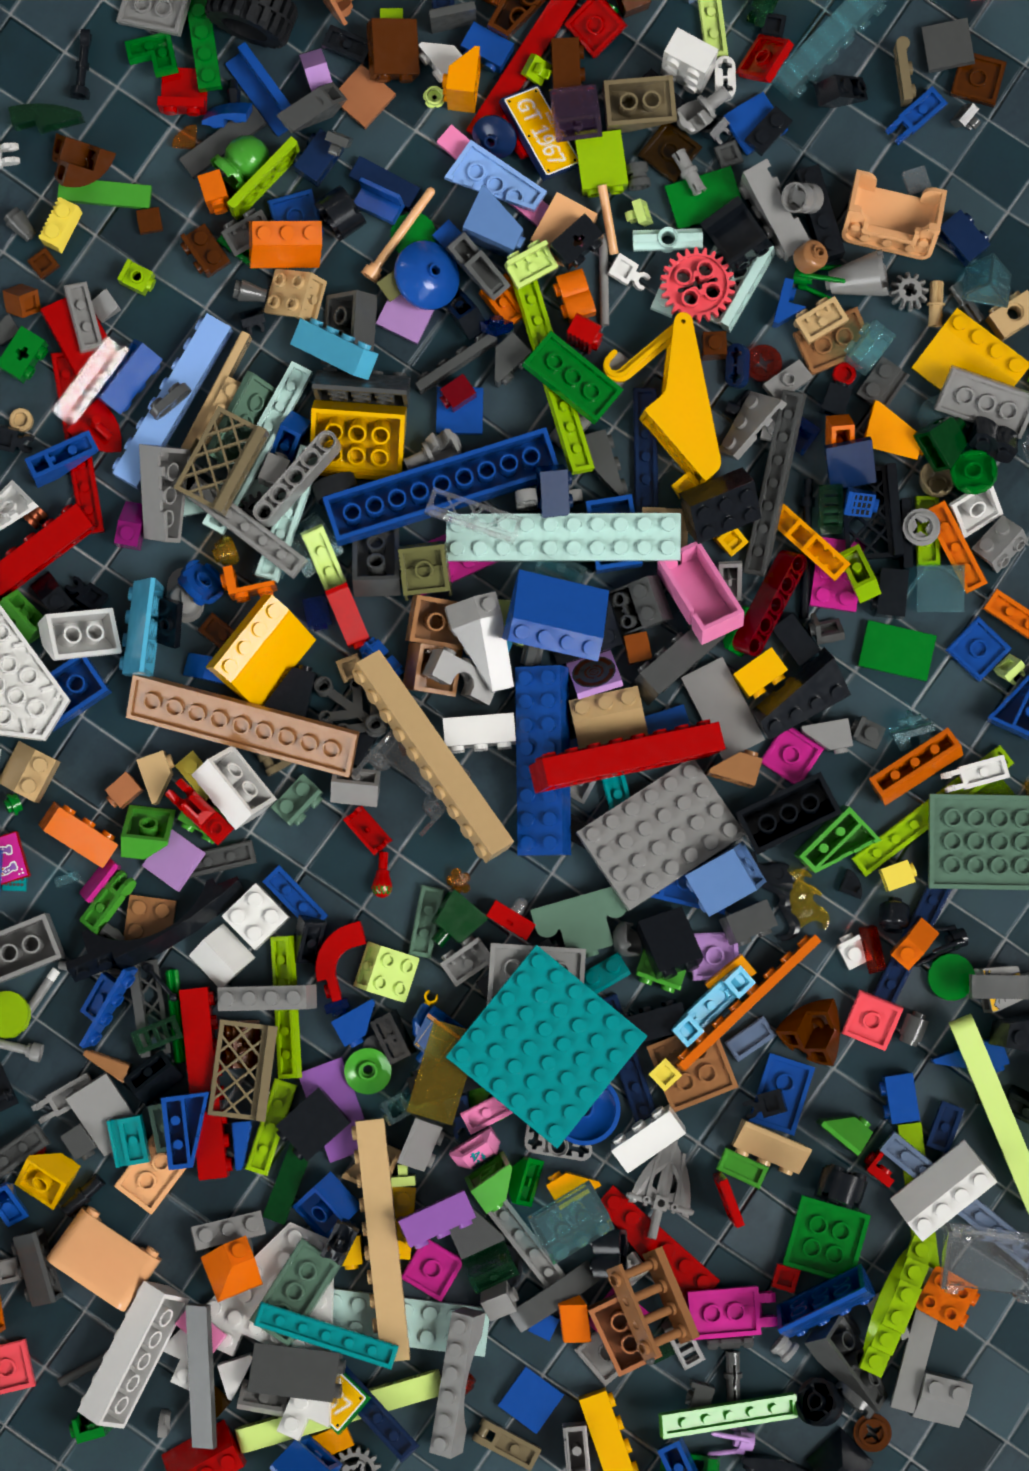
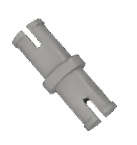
M685 148L673 153L672 158H674L681 171L680 176L686 180L693 196L701 194L702 190L706 191L707 188L697 173L698 168L692 164Z

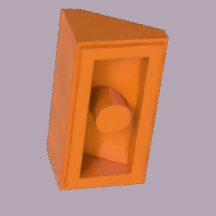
M578 1295L558 1303L563 1342H591L587 1304L581 1296Z

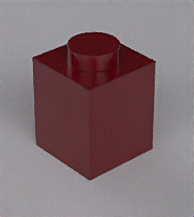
M461 374L440 389L442 396L439 399L446 409L451 408L454 413L475 399L477 395L465 375Z

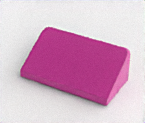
M109 858L103 868L99 866L79 892L85 901L92 903L99 892L121 869V866Z

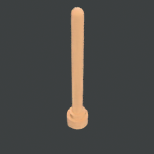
M429 187L426 189L376 260L369 265H365L361 273L370 281L376 283L381 277V267L434 196V188Z

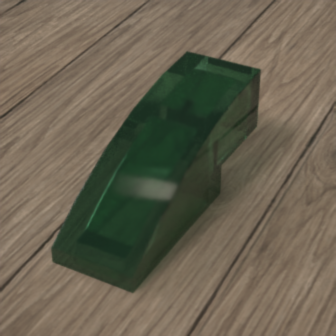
M35 103L8 107L11 122L16 131L37 126L40 134L85 123V119L80 111L64 106Z

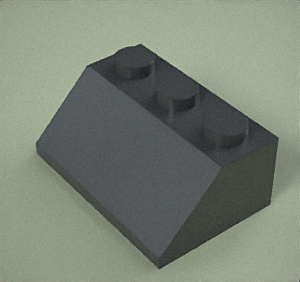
M360 290L326 295L324 328H326V325L340 330L339 335L345 333L355 337V343H358V341L365 342L371 345L370 350L374 351L378 296ZM321 360V364L331 365V364H329V363H327V362Z
M44 1227L14 1236L11 1248L14 1256H18L20 1265L17 1268L20 1278L25 1280L27 1288L24 1289V1294L27 1302H31L32 1307L58 1301L63 1297V1292L56 1267L46 1260L51 1250Z

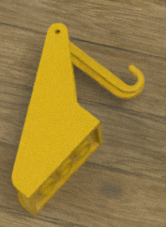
M680 312L675 316L674 322L670 327L618 370H613L610 367V362L618 353L617 350H612L604 359L603 371L614 382H625L666 349L661 396L643 411L639 420L656 437L660 445L685 473L690 471L699 483L702 484L710 481L719 470L721 457L693 319L688 313Z

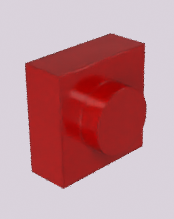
M777 1263L771 1287L795 1293L801 1270Z

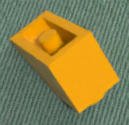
M560 1170L547 1177L549 1182L546 1183V1187L560 1210L601 1186L598 1179L567 1171L561 1174Z

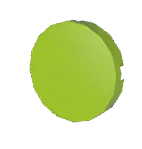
M12 991L0 992V1037L4 1039L15 1038L28 1027L31 1019V1008L21 994Z

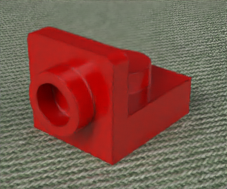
M877 1150L876 1153L872 1151L864 1161L866 1164L864 1169L889 1188L895 1181L890 1177L892 1172L882 1164L879 1167L876 1166L884 1156V1153L880 1150Z

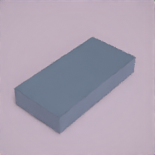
M762 1016L724 1043L736 1061L739 1062L777 1035L765 1017Z

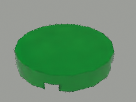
M410 212L401 215L395 225L392 226L391 238ZM420 214L395 250L400 254L405 247L416 241L426 240L436 243L432 237L436 232L433 222L426 215Z
M969 450L961 453L954 466L950 469L953 485L965 494L976 495L984 493L997 480L998 468L996 461L982 450Z
M945 954L931 963L927 973V981L937 997L956 1001L969 994V974L975 975L972 965L966 958L958 954Z

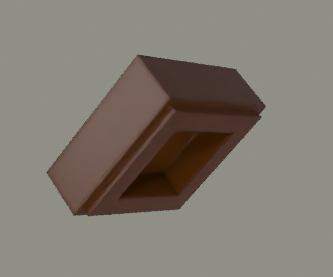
M159 207L136 211L140 235L163 231Z
M46 247L27 260L41 280L60 267Z

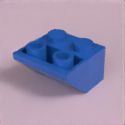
M305 1435L301 1437L300 1441L294 1440L271 1464L269 1469L271 1471H339L343 1464L310 1435Z

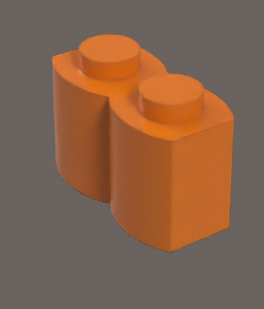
M577 269L556 276V283L553 284V289L556 297H561L563 305H560L563 319L568 318L571 324L576 313L586 318L596 316V308L583 269Z

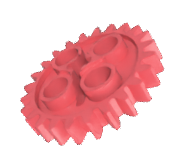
M695 247L692 254L687 248L684 251V256L679 252L676 253L677 261L669 259L671 267L664 266L663 269L668 275H661L660 280L666 283L661 284L659 289L666 290L661 295V299H669L665 307L673 306L671 314H675L677 311L686 312L692 318L696 317L697 323L700 324L702 317L709 322L711 314L715 318L719 317L718 309L722 312L726 311L727 308L724 304L730 305L732 300L728 296H733L735 293L730 287L735 286L736 282L729 280L733 277L734 272H727L726 270L729 268V265L721 264L723 256L715 259L716 251H713L711 255H707V248H704L703 252L699 253L698 248ZM702 266L708 267L711 274L707 276L702 275L699 272V268ZM684 273L688 276L689 280L687 282H680L677 279V275ZM713 278H716V279H717L716 282H708V283H705V282L709 281L710 279H713ZM695 281L698 284H702L701 289L698 290L697 286L692 287ZM689 288V289L685 290L684 292H681V293L678 292V289ZM713 288L718 292V296L714 298L709 297L706 290ZM692 295L696 299V303L687 304L684 297Z

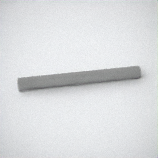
M604 233L603 244L599 248L600 325L609 326L608 243L606 233Z

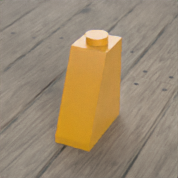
M874 400L864 438L871 437L873 449L918 460L919 455L923 456L922 450L913 437L917 431L880 401Z

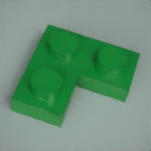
M158 33L125 41L130 65L152 60L156 78L179 73L171 35Z

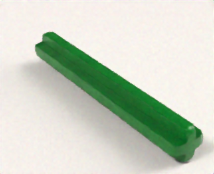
M172 969L167 970L165 974L167 987L172 993L174 992L178 995V999L175 1002H171L168 995L174 1059L176 1063L186 1062L179 997V990H181L179 971Z

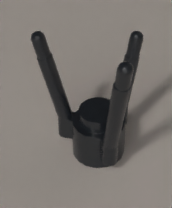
M955 924L951 926H934L933 928L938 932H948L944 936L946 945L934 949L932 955L916 962L914 966L919 967L951 951L968 946V936L965 929H957Z

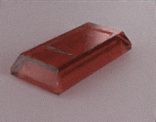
M875 925L860 927L859 932L869 974L883 971L886 968L877 927Z

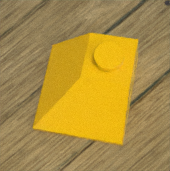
M62 1153L29 1155L14 1185L54 1210L75 1179L81 1166L72 1158Z

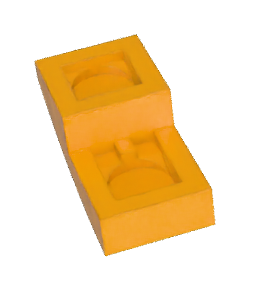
M348 1427L340 1435L332 1428L311 1435L313 1439L332 1455L355 1445Z

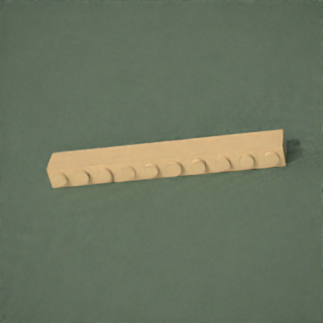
M378 650L358 661L352 670L355 682L363 687L369 702L375 704L381 719L389 724L395 739L403 744L407 756L417 764L421 776L431 784L435 796L445 804L449 816L459 824L461 833L473 844L477 856L487 863L508 850L514 840L381 651Z
M385 1117L356 1120V1126H351L353 1141L357 1140L358 1150H354L355 1164H360L361 1174H357L358 1188L363 1190V1198H359L360 1212H365L366 1222H362L363 1237H368V1246H364L365 1259L366 1261L370 1260L371 1270H367L368 1285L373 1284L374 1294H369L371 1309L375 1308L376 1318H372L373 1333H378V1339L399 1345L394 1362L410 1360Z

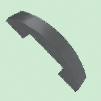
M588 1260L567 1272L566 1275L530 1299L519 1304L517 1311L509 1314L520 1333L559 1310L558 1303L582 1294L600 1280V1278H593Z

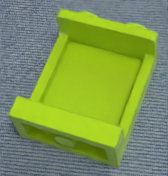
M621 129L575 135L574 143L575 150L577 151L582 196L587 195L588 198L599 197L597 186L607 184V190L611 195L621 194L624 190H627L628 177Z

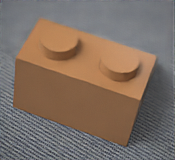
M409 643L403 684L407 690L456 697L459 674L455 676L451 685L439 684L422 674L433 649H443V647L423 643ZM452 649L456 652L455 656L462 659L463 651Z
M745 749L743 753L739 752L711 767L707 771L706 776L751 789L756 784L763 758L758 757L759 753Z

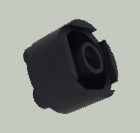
M341 185L314 203L320 212L319 215L325 224L332 228V232L339 242L367 223L361 211L359 212L353 199Z
M834 1164L822 1167L814 1196H821L820 1199L846 1207L847 1204L853 1206L852 1209L860 1210L868 1184L866 1181L867 1176L858 1172L844 1173L843 1167Z

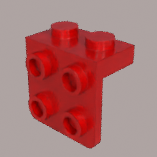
M178 68L179 73L162 77L161 96L157 98V106L160 113L170 116L186 114L194 117L206 114L208 92H199L195 68Z

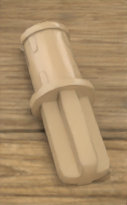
M941 280L930 282L929 302L927 303V306H929L928 327H943L942 317L945 303H943L944 282Z

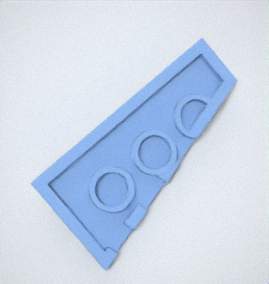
M472 140L469 141L444 177L447 181L479 192L483 185L488 188L496 199L531 212H535L547 194L545 189Z

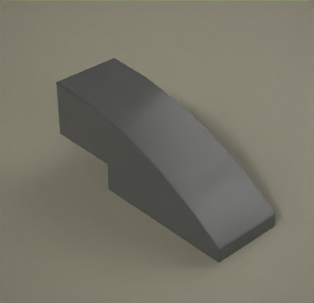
M465 232L460 233L444 247L464 272L493 301L511 286L485 253L478 249Z

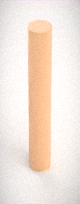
M602 184L597 187L609 254L615 255L619 252L607 184Z

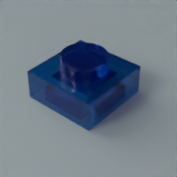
M491 316L490 320L480 322L481 331L494 337L513 331V322L504 319L503 316Z
M348 998L324 1005L326 1014L332 1013L333 1017L347 1013L345 1008L351 1007Z

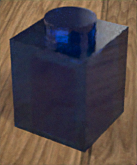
M320 595L302 599L308 628L314 629V632L327 630L328 625H332L327 597Z

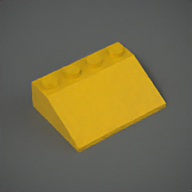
M956 308L911 369L939 390L942 389L952 365L1015 386L1028 370L1029 361Z
M314 400L311 408L310 443L320 432L325 430L333 432L341 443V451L319 476H329L350 471L354 473L357 479L378 480L403 472L407 407ZM334 440L325 442L324 448L332 446Z
M263 595L207 664L206 668L244 701L263 706L316 639L273 595Z

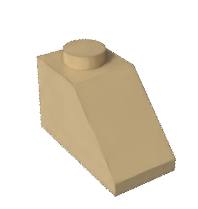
M163 750L136 760L151 804L153 805L160 803L173 776L172 768L175 767L171 754L167 755Z

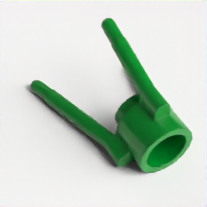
M825 265L819 270H832L841 265ZM795 268L793 284H797L798 289L808 291L820 298L827 297L828 299L832 297L807 286V284L812 285L813 279L836 283L846 282L843 278L814 273L804 274L797 268Z

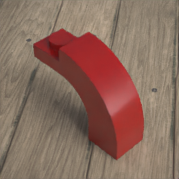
M361 921L345 925L334 931L325 940L318 953L316 979L317 982L327 980L324 990L327 999L331 998L332 1002L343 1000L336 974V967L340 957L351 948L367 944Z

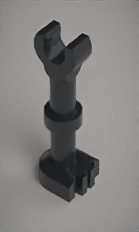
M81 29L79 61H76L75 67L77 69L76 85L71 86L70 89L71 98H76L77 100H90V91L85 87L86 71L89 70L90 66L88 55L92 43L90 29Z

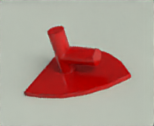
M96 399L66 429L72 437L89 430L99 451L106 453L121 452L122 437L118 422L114 414L99 399Z

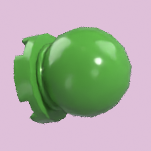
M240 135L231 140L227 145L224 157L216 154L210 162L215 170L219 168L226 175L223 179L237 192L270 157L264 142L252 135Z

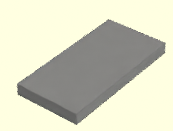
M952 365L934 409L972 423L977 416L989 418L998 426H1006L1013 429L1018 434V438L1022 439L1029 423V391Z
M723 657L680 678L701 720L710 719L711 723L719 722L726 748L719 752L723 761L765 740Z

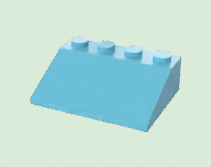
M150 577L136 580L133 583V587H129L128 601H131L130 610H126L125 624H128L127 633L123 634L122 647H125V654L120 657L119 670H122L124 676H154L158 644L160 598L164 596L165 589L156 578Z

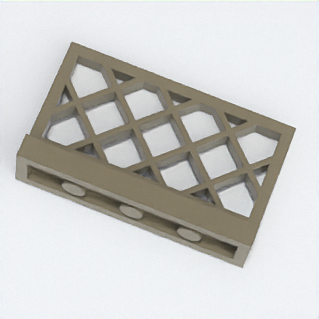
M218 406L173 488L215 510L217 513L226 516L270 434L263 427L256 426ZM223 414L229 417L232 426L219 430L217 420L220 415ZM246 426L252 429L249 438L239 441L237 428ZM233 430L236 442L223 445L220 434ZM217 435L220 447L207 450L206 440L208 437ZM238 446L240 452L238 458L228 461L225 449ZM222 450L225 462L212 466L209 454ZM206 455L209 467L196 471L194 462L197 458ZM226 466L229 473L227 478L217 482L214 470ZM211 471L214 483L201 487L198 475ZM195 476L198 488L188 491L181 487L186 478ZM212 487L216 488L217 496L213 503L204 499L203 490Z
M220 1019L207 1115L265 1122L277 1026ZM224 1025L234 1026L240 1034L228 1042L223 1035ZM239 1027H247V1029L242 1032ZM252 1028L261 1029L260 1040L252 1045L244 1034ZM240 1037H243L250 1048L241 1055H238L231 1044ZM222 1039L226 1043L224 1047H222ZM257 1045H259V1051H258V1052H257L256 1049H255V1047H256ZM229 1047L237 1058L225 1066L220 1059V1054ZM253 1050L258 1057L257 1063L249 1069L241 1058ZM239 1060L247 1071L235 1079L228 1068ZM219 1063H220L221 1066L223 1067V1069H221V1070L218 1072ZM256 1068V1073L254 1076L251 1071H253ZM226 1071L233 1082L222 1090L217 1084V1077ZM247 1074H250L254 1080V1087L245 1092L238 1081ZM236 1084L243 1093V1096L232 1103L224 1092ZM216 1087L220 1091L217 1095H215ZM253 1092L251 1100L248 1095ZM223 1095L230 1106L223 1111H214V1100ZM245 1097L251 1104L250 1115L240 1114L235 1107ZM233 1108L236 1113H231L227 1111Z

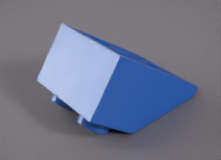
M331 1171L292 1206L315 1233L329 1238L337 1219L343 1220V1218L349 1220L360 1210L356 1197L347 1190Z

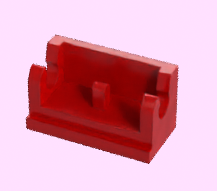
M358 806L353 813L343 819L374 856L393 841L363 806Z

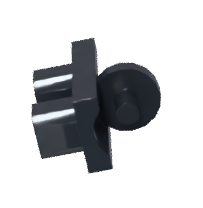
M343 1218V1220L337 1219L320 1256L332 1259L342 1266L359 1232V1228L355 1227L356 1224L346 1218Z

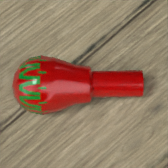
M379 852L378 870L372 883V892L379 898H386L393 889L388 870V852Z

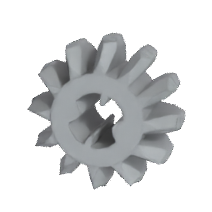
M906 272L904 278L898 275L896 277L897 282L890 284L893 290L889 292V296L896 297L891 303L892 305L899 303V311H902L905 306H907L908 312H912L913 306L919 310L922 307L921 303L927 301L925 294L929 292V289L922 287L926 283L924 279L919 282L917 281L919 274H915L911 278L910 273ZM907 288L912 290L910 296L906 295Z

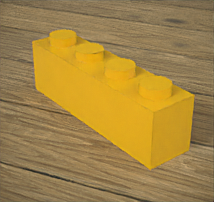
M606 1387L579 1396V1402L603 1471H639L636 1461L631 1462L628 1454L633 1452L629 1439H623L620 1431L625 1429L621 1416H615L612 1408L617 1406L613 1393H607Z

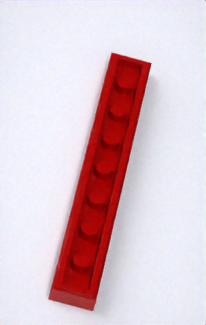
M579 0L549 1L471 121L466 132L472 135L475 123L483 116L497 115L501 117L505 115L499 104L500 99L517 93L522 89L528 79L520 73L530 54L533 53L541 58L551 44V38L556 37Z
M63 352L51 353L64 436L65 440L72 438V436L66 429L85 410L80 383ZM91 456L70 472L75 502L82 507L97 527L91 533L96 534L105 532L93 457Z

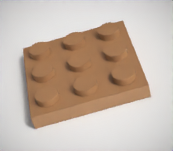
M713 1021L703 1029L706 1033L713 1028L711 1025ZM676 1035L646 1046L654 1068L666 1058L682 1075L664 1091L668 1104L674 1112L739 1087L720 1038L685 1071H681L675 1065L679 1061L677 1056L687 1048ZM694 1041L688 1047V1049L690 1050L696 1044V1042Z

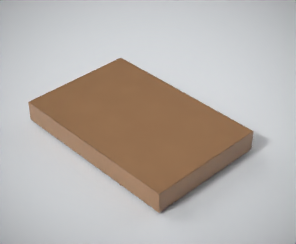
M858 307L845 311L849 318L847 323L808 345L800 330L792 334L806 368L812 376L833 368L839 363L850 361L875 350Z

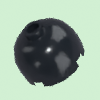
M812 1377L806 1380L799 1388L798 1394L800 1396L799 1402L796 1401V1410L804 1423L815 1427H824L835 1423L841 1417L844 1410V1397L841 1390L836 1388L835 1383L825 1378Z

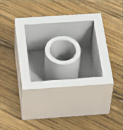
M255 883L222 915L229 925L254 950H258L291 918L258 883Z

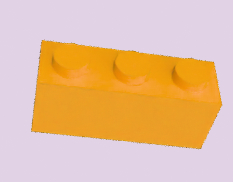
M474 46L449 65L448 74H443V102H447L448 110L475 113L481 72L480 46Z

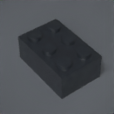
M743 467L679 493L686 529L697 544L761 519L755 481Z

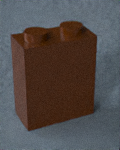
M371 18L367 23L370 79H377L378 83H387L391 80H399L400 83L413 82L420 74L417 19Z

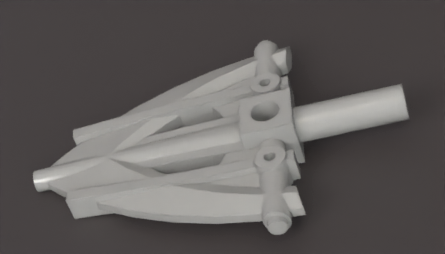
M677 1140L657 1153L641 1172L632 1192L626 1193L630 1203L639 1201L643 1203L642 1206L651 1205L650 1209L653 1210L647 1235V1238L656 1240L662 1213L666 1212L667 1209L670 1210L671 1214L678 1212L687 1219L694 1214V1210L690 1208L691 1190L685 1163L686 1154L681 1153ZM661 1171L657 1188L655 1189L652 1186L654 1177ZM674 1175L677 1182L674 1193H670Z

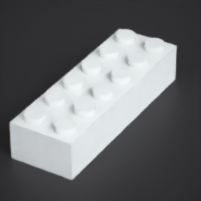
M143 1281L142 1285L137 1289L134 1301L125 1313V1318L120 1328L115 1332L114 1340L109 1350L104 1354L103 1361L98 1371L94 1374L87 1393L82 1397L77 1412L98 1426L125 1428L176 1327L175 1323L183 1314L185 1305L190 1300L188 1297L168 1285Z

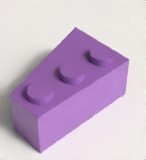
M461 1190L431 1205L419 1208L405 1217L396 1218L407 1245L410 1248L414 1246L417 1250L428 1245V1240L437 1236V1239L451 1234L450 1229L456 1226L462 1229L473 1224L472 1219L476 1218L465 1191Z

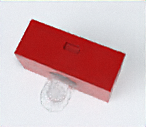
M523 897L517 898L511 908L495 900L486 915L526 941L536 926L535 923L522 916L528 907V902Z

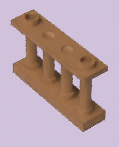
M662 1246L642 1254L645 1261L624 1270L623 1265L619 1264L606 1270L609 1283L615 1291L636 1341L637 1350L644 1361L659 1356L660 1353L657 1347L678 1338L679 1343L683 1344L700 1337ZM649 1270L654 1284L634 1293L629 1279ZM659 1293L664 1307L643 1315L638 1302ZM668 1316L673 1330L653 1338L648 1324Z

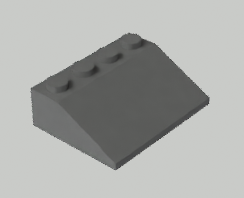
M324 367L323 371L317 370L312 383V390L316 400L405 406L409 409L411 377L406 376V373L393 372V375H383L382 371L373 370L369 380L347 372H337L336 368Z

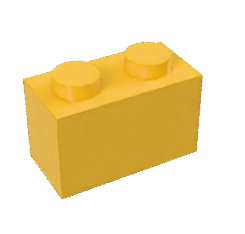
M771 647L732 676L747 699L751 696L756 699L766 692L764 687L772 682L775 686L785 679L784 673L788 669Z

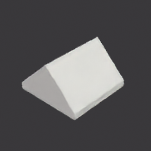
M994 486L984 493L976 495L963 494L948 504L965 538L1003 515Z
M224 923L205 937L189 955L217 987H225L256 958Z

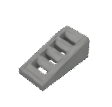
M670 1320L661 1325L665 1333L673 1330ZM675 1340L670 1341L684 1370L706 1360L696 1340L680 1344L679 1340L676 1342ZM690 1342L692 1343V1345L686 1347L685 1349L681 1351L679 1350V1348L683 1347L684 1345ZM693 1351L697 1352L695 1355L684 1360L683 1357Z

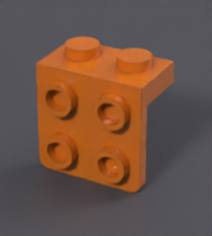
M232 565L223 567L224 573L220 574L222 587L225 591H228L232 601L237 600V603L250 601L252 596L259 595L261 598L263 595H274L273 592L278 591L274 580L239 587L236 571Z
M936 1266L919 1296L916 1308L957 1331L959 1326L963 1328L969 1318L966 1312L970 1305L973 1307L976 1305L981 1294L977 1292L979 1287L940 1266Z

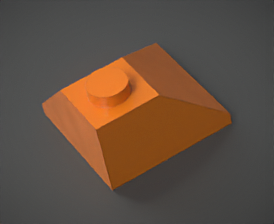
M246 1235L225 1243L200 1257L217 1302L263 1285Z

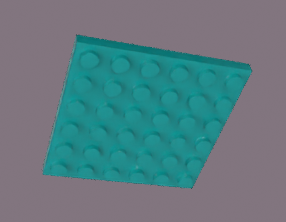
M535 945L445 1057L558 1149L647 1038V1035L538 945Z

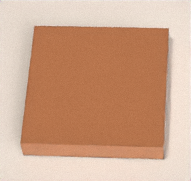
M362 64L339 88L347 98L341 109L365 130L396 97V93L384 83H378L377 79H370L369 70Z

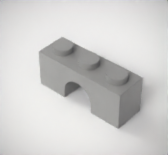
M447 647L433 649L422 674L439 684L451 685L455 676L460 673L464 679V687L460 695L479 705L489 706L495 692H490L477 672L473 661L465 657L461 659L455 656L456 652Z

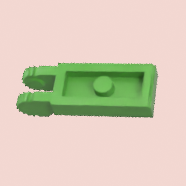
M118 871L99 892L79 921L93 933L99 935L101 929L108 923L125 900V896L130 895L133 889H135L136 881L133 878L127 879L126 872Z

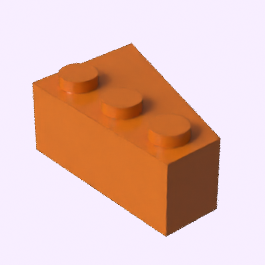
M54 801L38 825L44 832L103 868L118 846L114 841L116 836L105 829L100 832L94 828L96 825L94 822L86 817L83 819L75 815L76 811L66 804L62 807Z

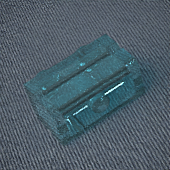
M875 319L871 324L866 322L858 332L861 337L857 342L852 340L844 350L847 353L844 360L864 376L869 373L896 338L892 331L885 328L884 325Z

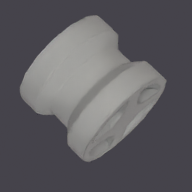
M780 1335L770 1348V1352L778 1354L781 1361L787 1363L797 1352L800 1345L789 1340V1337Z

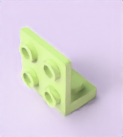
M368 941L353 986L404 1003L406 1002L419 958Z

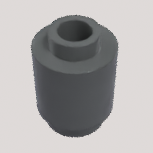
M913 1010L912 1014L907 1013L899 1032L901 1034L899 1040L917 1047L918 1042L922 1041L929 1021L925 1020L927 1015Z

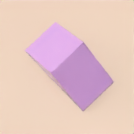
M321 48L299 55L311 92L320 86L332 82Z

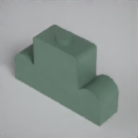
M608 887L531 909L530 912L537 934L544 938H550L557 933V930H560L565 948L586 949V958L598 955L599 949L613 945L606 916L619 918L626 912V907L613 888Z

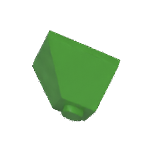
M129 805L121 833V857L145 860L167 846L176 810Z
M852 1115L819 1118L816 1121L817 1124L857 1156L862 1152L873 1134V1131L869 1129L871 1124L862 1116H859L858 1119Z
M504 1151L465 1177L470 1192L486 1214L500 1209L507 1198L512 1166Z

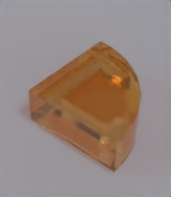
M189 125L181 130L174 137L172 147L179 149L195 148L197 125Z

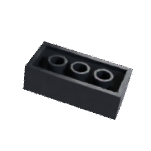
M819 772L736 812V820L741 826L746 840L756 855L841 815L842 812L822 773Z

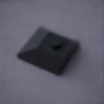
M841 1427L806 1459L815 1471H869L874 1463Z

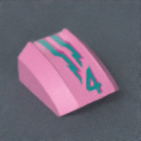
M489 1126L450 1150L449 1155L459 1167L473 1170L479 1163L492 1155L498 1154L500 1140L492 1127Z

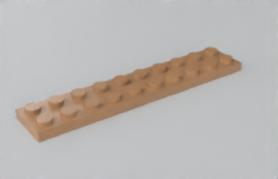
M132 676L126 718L347 778L352 774L359 731L153 676Z

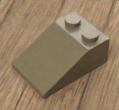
M673 75L603 81L602 91L606 131L621 129V133L677 122Z

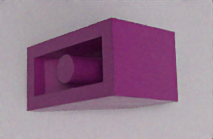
M126 501L118 519L114 544L117 547L141 551L144 536L142 504Z

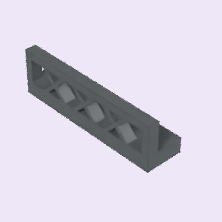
M158 959L143 961L132 966L138 969L134 976L135 981L130 986L141 1058L153 1056L159 1051H153L151 1041L156 1034L165 1040L166 1049L162 1050L166 1054L172 1053L162 987L157 981L156 987L152 985L155 980L153 977L149 982L141 977L140 967L145 963H150L153 965L154 972L161 979ZM142 981H143L145 984H147V986L144 988V990H143V983H142ZM149 987L158 994V999L153 1006L144 997ZM158 1003H159L160 1011H159L157 1008H155ZM146 1005H147L148 1007H150V1010L148 1011V1013H147V1010H146ZM153 1010L161 1015L162 1022L157 1028L148 1023V1017ZM161 1027H163L164 1034L159 1031ZM150 1029L154 1031V1033L151 1036Z

